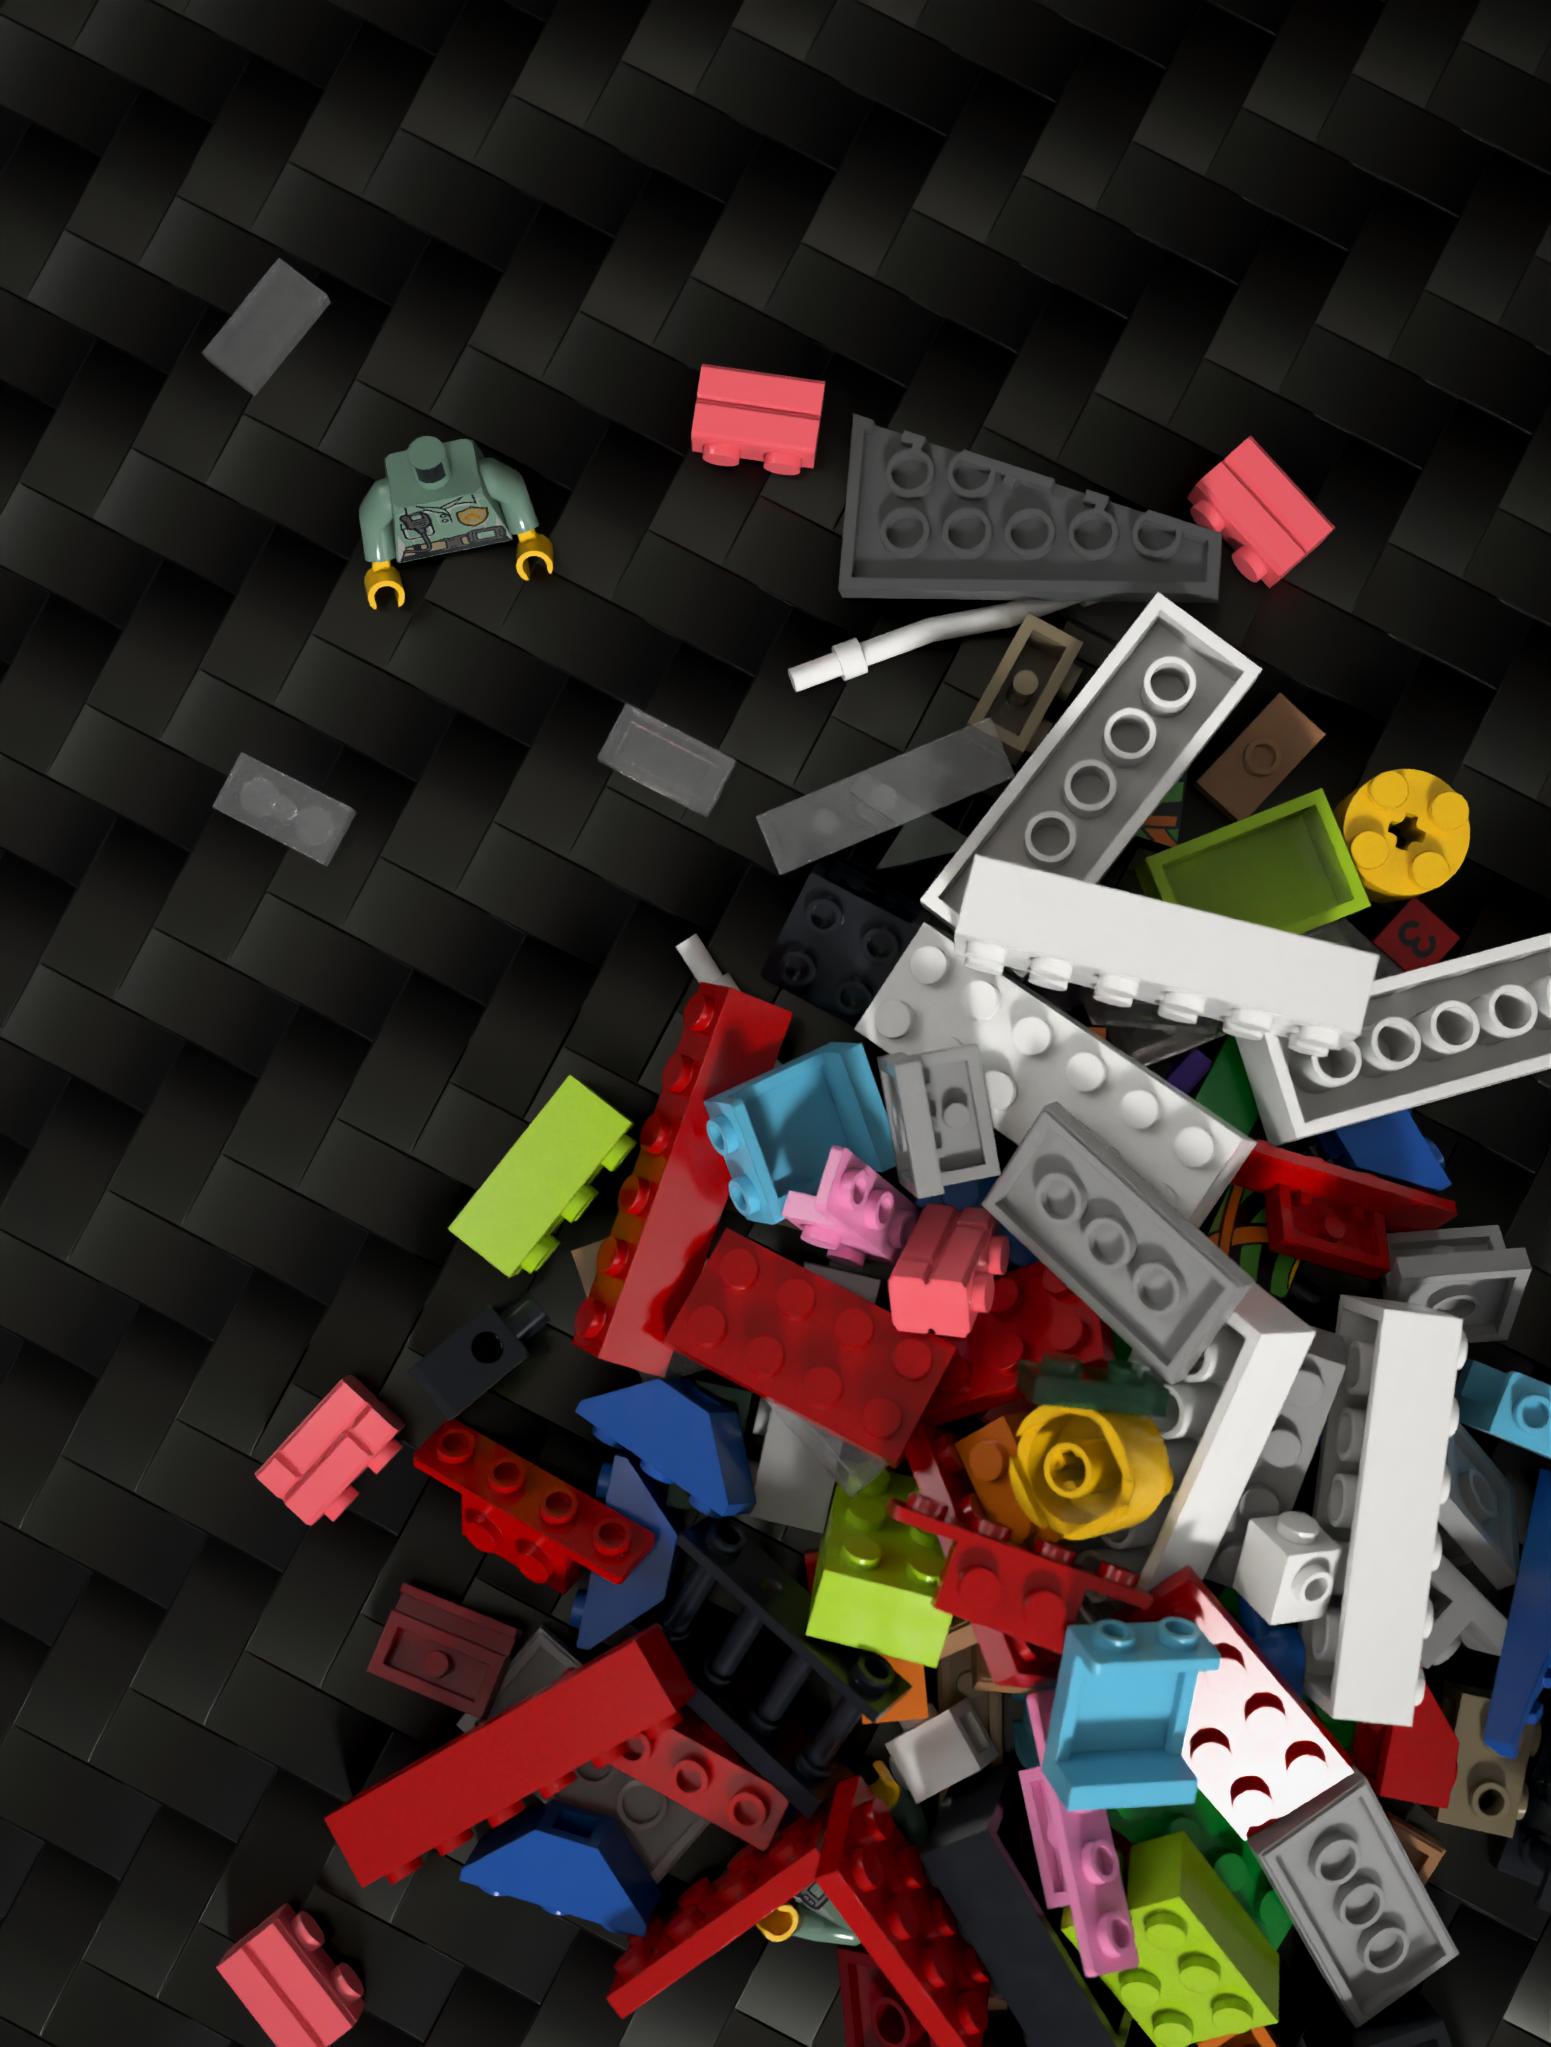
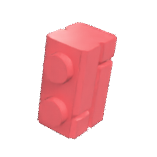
M702 364L691 432L692 451L703 453V460L719 466H736L739 464L740 458L764 461L763 467L766 470L781 475H797L800 473L801 467L814 469L824 403L825 381Z
M1252 436L1248 437L1223 461L1207 473L1195 485L1187 498L1193 504L1190 513L1196 524L1222 533L1225 541L1235 550L1232 554V560L1238 570L1252 582L1256 583L1261 579L1269 589L1319 546L1335 528Z
M928 1203L925 1209H922L888 1280L892 1324L895 1325L898 1331L927 1334L929 1329H933L936 1335L966 1338L967 1334L971 1332L978 1313H988L991 1310L994 1297V1274L1004 1275L1006 1273L1010 1249L1008 1237L999 1234V1221L987 1209L964 1207L963 1211L960 1212L953 1205Z
M350 1374L342 1378L257 1470L255 1473L256 1478L276 1497L282 1499L285 1505L305 1524L312 1526L324 1514L334 1522L360 1494L352 1484L365 1469L369 1467L375 1474H378L403 1447L395 1437L406 1425L392 1410L379 1401L364 1384Z
M288 1902L236 1942L225 1953L216 1968L276 2047H327L351 2029L358 2021L366 2005L361 1998L364 1995V1988L359 1977L348 1964L341 1962L336 1966L321 1945L325 1942L324 1934L314 1918L305 1911L296 1914Z

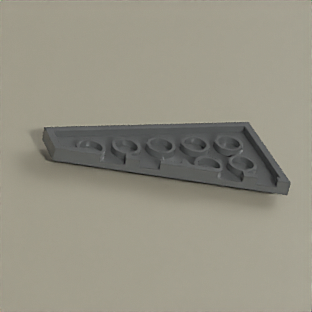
M853 413L838 586L842 598L1150 602L1159 592L1173 603H1219L1222 533L1152 510L1144 513L1110 502L1109 496L1088 489L1085 493L1056 484L1054 478L965 449L961 452L950 450L927 442L925 436L906 430L901 434L877 426L874 420Z

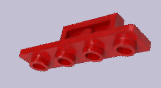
M1254 1140L1257 1142L1256 1146L1230 1182L1232 1185L1264 1194L1269 1251L1373 1281L1391 1271L1386 1230L1394 1233L1436 1230L1457 1216L1455 1201L1432 1195L1427 1190L1421 1188H1409L1380 1179L1372 1173L1357 1172L1327 1163L1320 1157L1304 1156L1281 1149L1264 1140Z
M447 1419L413 1454V1463L416 1468L462 1495V1534L476 1548L486 1553H495L517 1566L531 1581L539 1584L545 1583L564 1595L580 1578V1564L613 1584L620 1585L654 1547L655 1535L650 1530L456 1419L450 1422Z
M910 1492L907 1502L893 1497L888 1499L885 1510L891 1518L952 1540L930 1602L934 1609L1060 1654L1063 1653L1067 1626L1075 1624L1086 1589L1150 1611L1154 1597L1137 1585L1140 1575L1132 1570L1101 1560L1098 1571L1073 1562L1076 1551L1039 1537L1035 1547H1029L1010 1540L1012 1528L983 1516L974 1515L971 1525L946 1517L948 1505L919 1493Z
M569 1667V1668H567V1669L562 1673L561 1677L564 1676V1675H566L567 1673L573 1671V1670L576 1669V1668H574V1667ZM686 1703L679 1709L684 1718L680 1723L649 1740L645 1731L629 1738L626 1741L630 1746V1750L609 1763L760 1850H766L772 1843L790 1804L758 1771L744 1763L745 1759Z

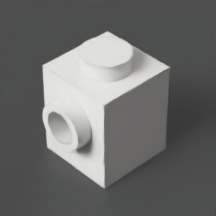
M1286 1511L1276 1516L1250 1518L1232 1587L1269 1625L1325 1618L1343 1548L1319 1526V1523L1305 1512Z
M969 1697L962 1699L939 1713L932 1702L928 1703L929 1718L899 1721L904 1732L885 1744L890 1753V1768L896 1781L907 1791H910L916 1804L981 1770L999 1756Z

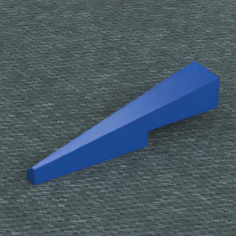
M1540 1469L1483 1736L1484 1743L1496 1753L1514 1760L1519 1753L1518 1740L1525 1723L1536 1725L1543 1715L1542 1703L1537 1702L1536 1699L1543 1688H1551V1471Z

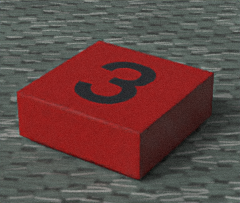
M1414 897L1408 899L1367 944L1401 974L1439 963L1458 942L1460 937Z

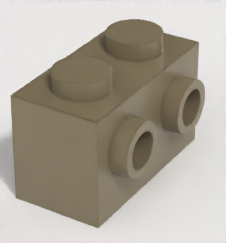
M1027 613L972 713L961 737L1015 766L1024 751L1033 754L1048 735L1053 725L1052 721L1043 716L1054 696L1066 701L1083 670L1082 667L1074 664L1073 661L1084 642Z
M1444 1680L1439 1707L1460 1742L1457 1756L1458 1774L1456 1782L1451 1788L1448 1809L1423 1804L1419 1805L1437 1822L1513 1838L1516 1820H1521L1524 1817L1528 1806L1529 1790L1524 1779L1529 1756L1533 1757L1540 1745V1720L1536 1725L1525 1723L1518 1740L1519 1753L1515 1760L1500 1756L1487 1746L1483 1740L1493 1690Z

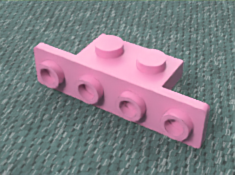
M833 1145L817 1195L814 1196L789 1190L781 1215L802 1230L800 1238L803 1241L828 1249L826 1257L834 1262L849 1267L863 1268L865 1260L887 1264L894 1268L922 1210L848 1148Z
M1056 1689L1038 1691L1028 1694L1026 1701L1040 1766L1018 1772L1047 1909L1070 1905L1083 1969L1087 1977L1100 1976L1137 1967L1139 1965V1957L1135 1944V1933L1130 1921L1119 1871V1860L1114 1848L1106 1809L1067 1811L1042 1772Z

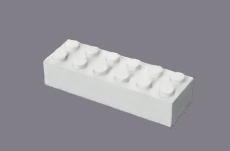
M1157 592L920 899L922 907L955 931L975 855L1098 885L1255 683L1262 668L1161 593ZM1004 966V969L1020 982H1023L1030 973Z
M979 855L974 856L954 932V953L966 956L964 965L971 969L1002 975L1004 966L1030 972L1028 981L1037 986L1066 991L1068 983L1093 988L1092 997L1107 1004L1131 1007L1133 999L1159 1005L1157 1014L1170 1020L1196 1024L1198 1015L1223 1021L1222 1031L1251 1040H1262L1263 1032L1290 1038L1288 1043L1289 1049L1319 1057H1327L1329 1049L1340 1050L1360 1036L1379 960V955Z
M924 922L854 1029L889 1054L903 1052L907 1055H913L971 1043L978 1044L993 1128L1017 1145H1020L1044 1106L1058 1102L1199 1229L1257 1142L1004 970L1002 975H996L965 966L966 956L954 953V936Z
M1551 933L1373 981L1360 1036L1340 1050L1329 1049L1327 1057L1308 1055L1289 1049L1288 1043L1290 1038L1263 1032L1262 1040H1251L1235 1036L1268 1142L1276 1147L1551 1069Z
M1254 1283L1183 1380L1171 1385L1132 1349L1113 1395L1132 1397L1138 1401L1143 1410L1157 1425L1165 1442L1169 1466L1174 1475L1173 1486L1170 1493L1162 1498L1156 1510L1142 1523L1129 1529L1078 1540L1066 1546L1077 1552L1073 1562L1098 1571L1101 1560L1122 1566L1140 1575L1137 1585L1146 1591H1149L1186 1565H1189L1197 1576L1203 1580L1316 1331ZM1086 1589L1074 1625L1096 1624L1100 1620L1109 1618L1129 1603Z
M1340 1294L1335 1334L1343 1336L1347 1367L1323 1427L1312 1518L1343 1548V1553L1325 1618L1299 1621L1298 1632L1303 1640L1306 1651L1303 1693L1335 1719L1412 1727L1414 1707L1420 1705L1425 1691V1676L1420 1665L1423 1638L1429 1637L1433 1626V1606L1428 1596L1431 1572L1437 1570L1442 1556V1541L1437 1531L1440 1504L1446 1502L1450 1491V1471L1445 1461L1448 1437H1452L1455 1434L1459 1421V1406L1454 1397L1457 1370L1463 1367L1467 1356V1336L1462 1330L1463 1318L1415 1303Z

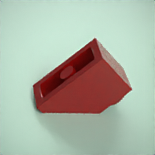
M1425 1682L1422 1702L1414 1707L1412 1727L1356 1721L1350 1757L1352 1765L1366 1777L1374 1794L1448 1809L1451 1788L1455 1784L1458 1774L1457 1756L1460 1742Z

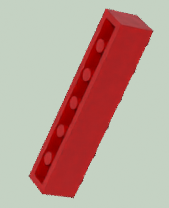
M700 982L697 993L689 999L683 1014L684 1029L676 1052L668 1059L664 1066L661 1077L663 1088L654 1114L646 1120L641 1130V1150L632 1175L624 1181L618 1196L619 1212L610 1236L603 1241L599 1248L596 1259L597 1274L588 1298L580 1304L574 1321L575 1335L572 1341L573 1345L597 1358L662 1378L665 1377L674 1350L667 1347L663 1339L702 1272L729 1195L728 1184L732 1180L724 1157L715 1150L709 1139L706 1124L710 1119L703 1101L772 1070L793 1012L731 987Z
M655 1623L354 1795L326 1816L324 1820L361 1888L383 1876H386L388 1882L392 1885L410 1875L424 1864L420 1855L436 1847L440 1856H444L469 1841L475 1835L471 1827L486 1818L492 1828L509 1820L526 1807L522 1798L536 1790H539L543 1799L561 1791L578 1778L574 1769L591 1760L597 1770L618 1759L630 1750V1746L626 1741L629 1738L645 1731L647 1737L651 1740L667 1732L684 1719L679 1709L697 1691L658 1623Z

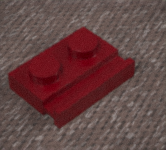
M403 1582L400 1589L402 1594L395 1610H391L366 1671L476 1718L487 1720L512 1660L510 1656L517 1639L520 1640L523 1630Z

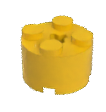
M1397 769L1383 772L1351 792L1338 804L1333 812L1370 901L1395 903L1417 897L1440 887L1457 872L1468 851L1470 824L1468 818L1469 807L1466 800L1443 780L1424 771ZM1393 826H1397L1400 829V836L1406 840V845L1401 848L1396 847L1397 836L1388 832V829Z
M1096 1395L1050 1402L1032 1411L1023 1420L1017 1431L1016 1436L1021 1437L1016 1457L1010 1458L1009 1466L1010 1482L1015 1498L1030 1521L1042 1529L1049 1528L1063 1535L1061 1538L1083 1540L1132 1528L1145 1521L1156 1510L1162 1498L1170 1493L1173 1486L1174 1475L1169 1466L1163 1437L1152 1418L1143 1410L1139 1402L1132 1397Z

